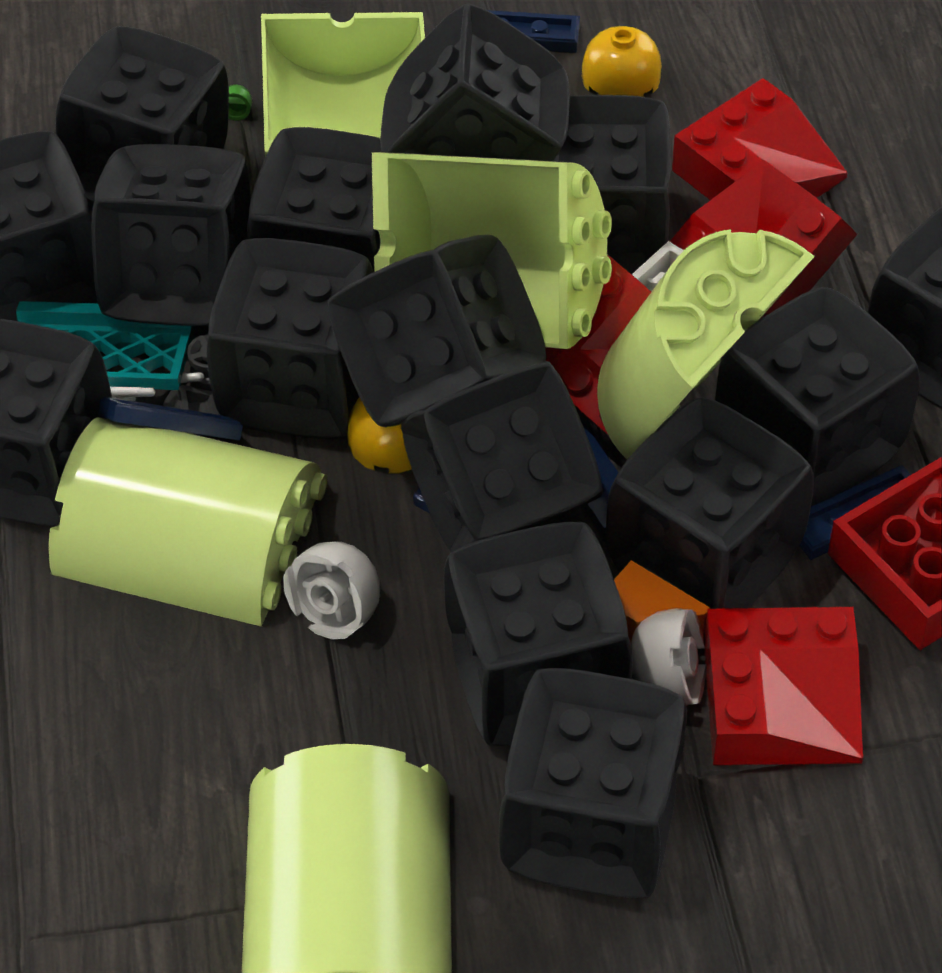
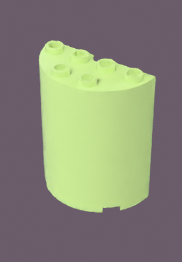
M423 12L354 13L351 20L347 22L333 20L330 13L261 14L265 157L275 137L281 130L286 128H322L380 138L387 89L398 68L425 38Z
M385 152L372 153L373 229L379 232L381 239L380 249L374 256V272L409 256L434 250L438 246L453 240L477 235H493L502 242L516 266L537 317L545 347L569 349L582 337L588 336L592 326V319L600 300L603 284L608 283L611 277L612 265L610 258L607 257V237L611 232L612 218L610 213L604 210L598 186L586 168L571 162Z
M731 229L709 234L697 240L676 258L611 346L599 374L597 395L602 422L613 444L627 460L651 434H654L674 414L692 389L696 390L720 364L721 358L745 333L744 330L760 320L815 256L794 241L772 232L759 230L757 233H731Z
M96 417L87 425L75 443L57 489L55 501L62 502L63 507L60 524L50 528L49 533L51 574L262 627L268 610L274 611L279 603L281 595L280 582L286 569L292 565L297 557V547L292 545L294 541L298 542L300 536L305 537L308 534L312 522L311 509L315 500L321 501L325 494L327 474L321 473L316 463L190 433L114 422L107 418Z
M334 744L292 752L284 756V765L274 770L264 767L256 775L251 784L249 795L242 973H452L449 789L443 776L434 767L426 764L420 768L406 762V753L395 749L363 744Z

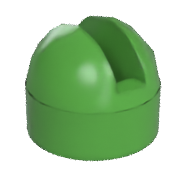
M230 85L228 119L235 121L243 120L251 111V93L244 86Z

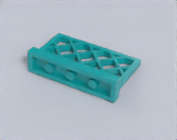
M19 301L16 309L18 322L69 332L92 342L99 351L106 355L102 357L106 370L117 365L125 368L119 372H107L110 387L179 390L187 360L188 345L195 339L194 326L148 324L118 320L103 315L99 305L94 303ZM143 353L150 356L138 363L132 360V358ZM162 366L171 371L170 374L150 373Z

